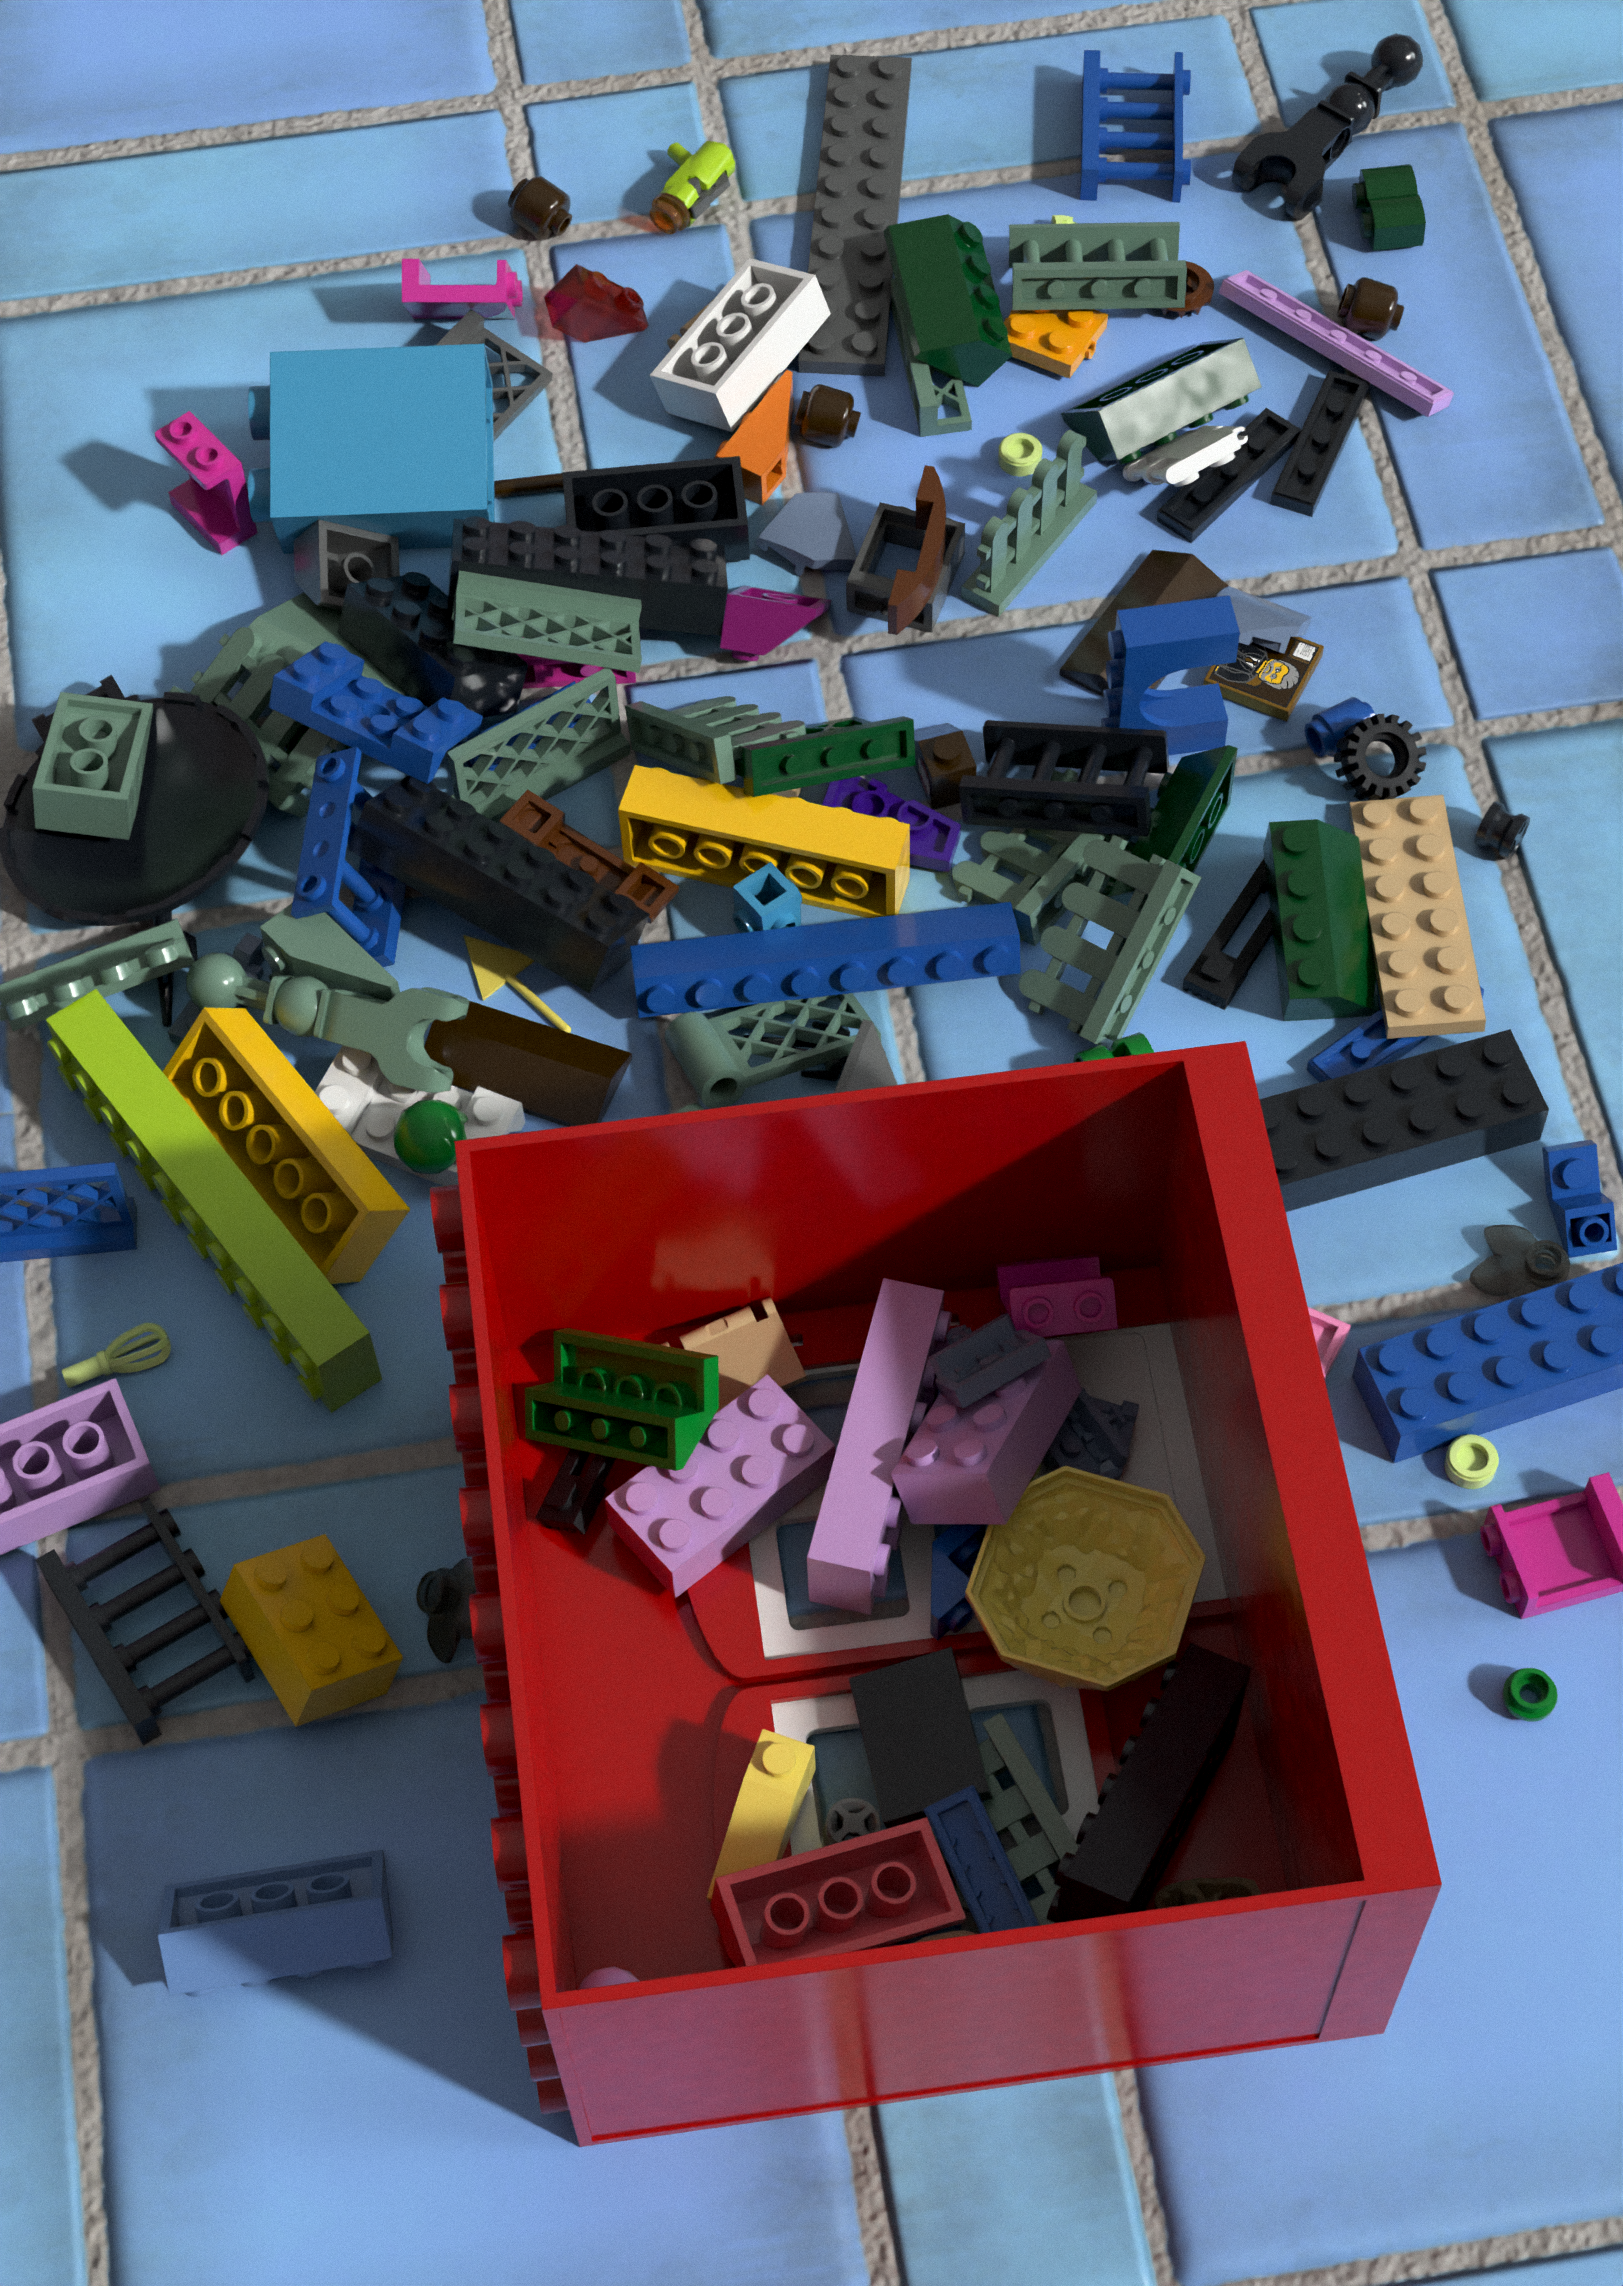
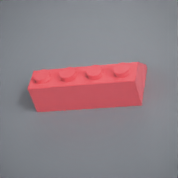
M927 1817L715 1878L711 1899V1908L727 1954L736 1967L880 1948L965 1923L966 1920Z

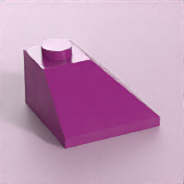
M744 585L727 594L720 648L732 650L733 658L758 661L759 655L764 656L773 651L828 611L831 607V600Z

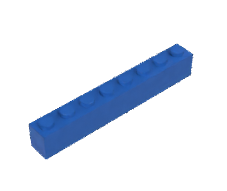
M1011 902L630 946L639 1018L1021 973L1020 934Z

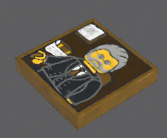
M1290 637L1284 654L1253 642L1249 645L1238 643L1236 662L1212 665L1204 679L1203 685L1219 683L1223 698L1287 722L1323 656L1324 646L1301 637Z

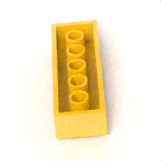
M634 765L618 808L623 859L634 867H637L642 862L657 872L733 888L734 885L769 862H772L787 879L796 885L802 896V904L865 918L898 915L910 879V824L899 822L891 817H874L856 813L844 807L833 808L810 803L798 797L786 798L773 794L752 797L744 794V787L720 785L702 777L694 778L671 773L659 767L648 768Z
M204 1007L164 1068V1075L331 1284L360 1282L408 1214L410 1208L246 1008Z

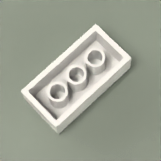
M749 258L650 374L666 412L733 432L740 424L743 416L755 406L831 314L816 275Z

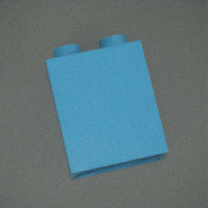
M484 344L270 352V386H250L248 392V414L252 439L270 440V468H250L248 474V497L252 521L254 523L272 522L283 554H294V540L318 519L398 537L399 549L451 548L454 518L465 519L471 516H478L490 522H495L493 382Z

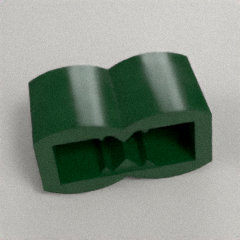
M1406 164L1360 169L1359 183H1353L1352 201L1354 209L1361 208L1362 213H1360L1359 226L1362 239L1368 238L1372 251L1423 246L1426 220L1412 166Z

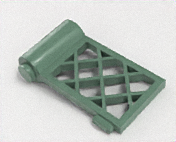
M853 993L758 1003L711 1019H707L701 1013H685L676 1017L669 1024L665 1031L664 1039L667 1047L701 1101L709 1108H720L734 1104L741 1098L745 1088L849 1055L857 1034L850 1037L836 1034L840 1026L859 1029L863 1019L872 1020ZM838 997L841 1002L838 1010L817 1006L819 1002ZM784 1013L798 1016L793 1024L773 1020L774 1016ZM809 1018L830 1023L825 1031L804 1027ZM875 1026V1029H876L877 1034H878V1036H879V1039H880V1041H881V1033L879 1032V1030H878L877 1027ZM740 1027L753 1030L749 1038L731 1035L728 1031ZM764 1033L785 1037L781 1045L760 1041ZM796 1040L817 1044L815 1048L806 1051L792 1048ZM751 1054L772 1058L771 1062L753 1068L747 1062Z

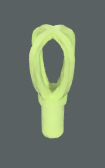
M143 1323L121 1334L105 1350L97 1352L96 1356L62 1369L64 1380L68 1388H71L103 1374L108 1376L113 1372L130 1373L152 1368L163 1363L168 1358L171 1351L170 1340L166 1331L160 1325ZM145 1332H153V1334H150V1335H147V1336H145V1337H142V1338H140V1339H138V1340H136V1341H133V1342H131V1343H129V1344H127V1345L121 1347L122 1345H124V1344H125L126 1342H128L129 1340H131V1339H133V1338H135V1337H137V1336H139V1335H141V1334H143V1333H145ZM155 1340H160L158 1343L151 1347L120 1357L147 1343H150ZM161 1350L160 1354L155 1357L140 1362L129 1363Z

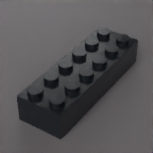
M471 516L465 519L454 518L447 610H452L458 572L466 571L639 599L642 606L639 628L721 636L728 590L724 545L716 544L708 539H694L691 542L671 540L669 537L660 534L639 537L629 536L617 530H604L601 533L581 531L569 525L548 528L538 527L526 521H514L507 524L490 522L478 516Z
M409 775L365 802L348 848L349 851L588 993H591L631 960L630 946L638 944L650 916L649 913L637 907L635 902L629 897L613 893L596 883V880L590 874L574 870L557 860L551 851L542 847H535L517 836L510 827L501 823H495L476 812V809L468 802L452 798L437 789L432 781L426 784Z
M1511 1029L1259 1099L1285 1212L1538 1141L1541 1138L1549 1108Z
M1193 1643L1189 1644L1180 1662L1175 1660L1169 1662L1160 1685V1690L1163 1691L1160 1699L1153 1696L1150 1697L1140 1720L1139 1727L1143 1728L1140 1736L1130 1734L1119 1759V1765L1122 1766L1120 1773L1116 1775L1110 1772L1103 1783L1097 1802L1101 1807L1097 1815L1088 1812L1083 1819L1076 1838V1844L1080 1845L1075 1855L1066 1852L1058 1866L1054 1884L1061 1888L1057 1890L1048 1910L1047 1920L1053 1923L1146 1911L1235 1739L1252 1667Z

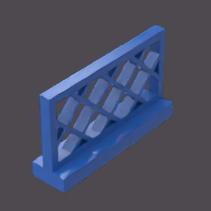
M115 1162L0 1173V1263L137 1249V1206L134 1197L127 1196ZM107 1181L106 1183H104L103 1185H101L99 1188H98V1187H95V1186H92V1185H89V1184H86V1183ZM49 1187L52 1190L45 1192L36 1188ZM68 1195H73L82 1198V1200L79 1202H75L66 1199V1197ZM20 1199L32 1203V1205L26 1207L15 1202Z

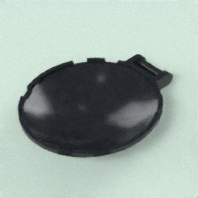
M111 674L100 681V687L85 695L153 703V714L138 807L129 840L35 828L32 788L54 712L48 716L42 713L31 719L44 743L35 751L38 759L31 765L25 775L17 774L3 804L7 810L3 828H0L2 862L18 891L31 904L52 917L66 922L90 926H116L154 918L188 903L219 881L244 854L261 824L269 796V772L265 754L253 731L236 713L222 704L217 707L201 701L198 695L164 692L163 698L140 700L138 695L125 697Z

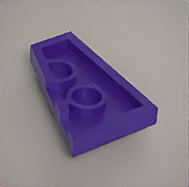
M858 776L829 783L823 806L833 808L844 807L856 813L879 818L891 817L899 822L910 824V864L950 872L961 836V824L914 799L910 801L903 800L888 792L887 785L874 778L868 781Z

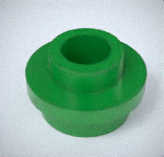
M1523 1668L1513 1672L1505 1681L1502 1690L1503 1702L1508 1711L1524 1721L1534 1722L1546 1718L1552 1713L1557 1703L1558 1694L1554 1682L1545 1672L1535 1668ZM1524 1690L1534 1692L1538 1697V1702L1528 1703L1524 1701L1520 1696V1692Z

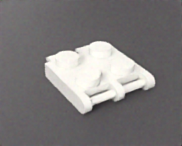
M1204 425L1196 430H1190L1180 435L1176 439L1127 464L1123 469V477L1127 481L1133 482L1143 478L1146 482L1153 485L1167 483L1174 484L1175 487L1183 486L1198 479V471L1207 466L1217 467L1235 458L1233 452L1239 450L1241 445L1247 442L1248 436L1237 435L1238 432L1245 431L1244 427Z

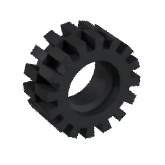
M1376 714L1356 723L1344 732L1346 736L1340 738L1336 744V747L1341 748V751L1334 754V762H1341L1342 767L1335 770L1337 778L1344 775L1348 781L1342 785L1346 791L1357 790L1353 797L1359 800L1368 797V801L1393 799L1411 790L1410 787L1418 784L1421 777L1417 774L1425 771L1426 763L1420 762L1419 758L1427 754L1425 747L1417 748L1415 742L1422 739L1420 733L1416 732L1411 735L1408 732L1413 726L1410 722L1406 720L1399 724L1400 716L1391 714L1385 717L1384 714ZM1379 741L1385 743L1394 755V768L1387 776L1373 773L1367 765L1365 752L1371 742Z

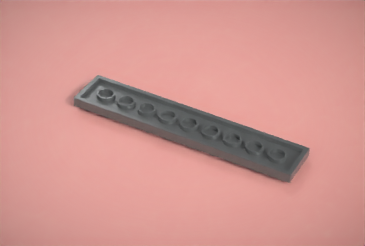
M830 55L808 273L816 275L831 314L800 350L798 360L799 373L885 376L891 309V279H893L894 273L883 231L889 225L898 224L912 58Z

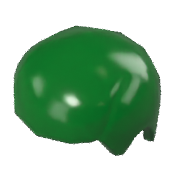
M442 1100L417 1101L401 1113L394 1128V1148L398 1158L412 1171L419 1174L437 1175L443 1172L456 1161L454 1141L468 1140L464 1127L465 1123L469 1120L468 1117L454 1105Z

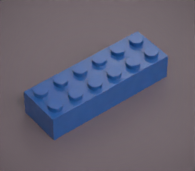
M1623 1263L1359 1348L1352 1378L1393 1464L1448 1446L1456 1438L1463 1435H1481L1623 1388Z

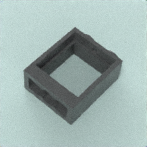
M880 502L846 582L847 611L888 621V602L894 579L874 575L887 542L921 550L926 530L916 529V511L903 506H893ZM946 517L945 556L939 580L927 604L908 627L933 632L965 553V523Z

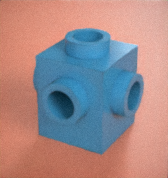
M769 862L733 886L734 913L732 918L740 933L801 925V893L796 885L787 879L772 862Z

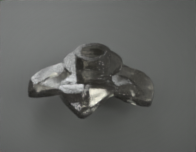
M1493 1225L1484 1229V1237L1493 1256L1480 1263L1471 1272L1469 1278L1470 1282L1480 1291L1493 1296L1507 1295V1300L1566 1281L1570 1271V1260L1565 1250L1559 1244L1549 1240L1538 1241L1529 1230L1516 1225ZM1546 1264L1552 1271L1540 1270L1535 1265Z
M470 1558L461 1559L452 1569L443 1567L436 1571L427 1572L421 1578L417 1587L416 1599L418 1607L429 1616L427 1629L429 1646L435 1656L441 1662L447 1664L451 1663L462 1637L473 1640L469 1594H475L476 1587L472 1559Z

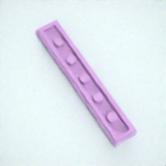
M1245 270L1223 280L1219 294L1423 415L1429 417L1450 405L1454 395L1452 390L1250 271Z

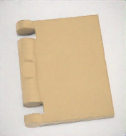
M771 1297L761 1300L762 1307L768 1318L756 1322L750 1306H747L679 1336L685 1350L718 1356L719 1408L717 1412L767 1374L782 1390L808 1380ZM668 1342L660 1344L663 1346L671 1347Z

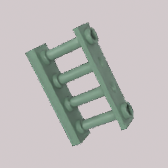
M1179 222L1009 225V268H1012V310L1185 308L1187 266L1186 260H1178Z

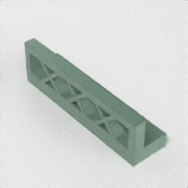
M891 279V312L920 437L972 430V420L962 380L914 358L896 281ZM935 371L951 379L943 389L932 383L931 375ZM944 403L957 410L959 416L938 419V408Z

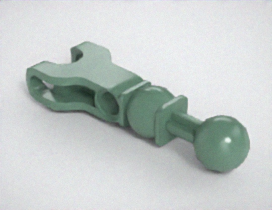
M214 952L204 955L194 962L186 976V991L192 1002L201 1009L204 1007L235 1008L239 1004L264 1011L263 1022L265 1024H279L281 1028L297 1037L314 1036L371 1053L377 1060L381 1072L393 1084L431 1093L451 1091L453 1071L450 1067L443 1066L430 1059L424 1048V1034L429 1024L436 1019L446 1022L465 1019L469 1000L463 996L433 987H424L421 989L410 988L402 991L388 1001L340 988L329 989L326 984L312 976L294 977L291 975L274 976L271 982L248 977L240 962L227 954Z

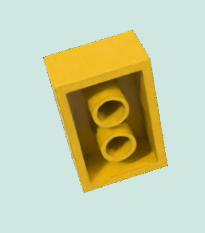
M326 1534L233 1565L220 1598V1603L295 1727L387 1694L403 1660V1656Z

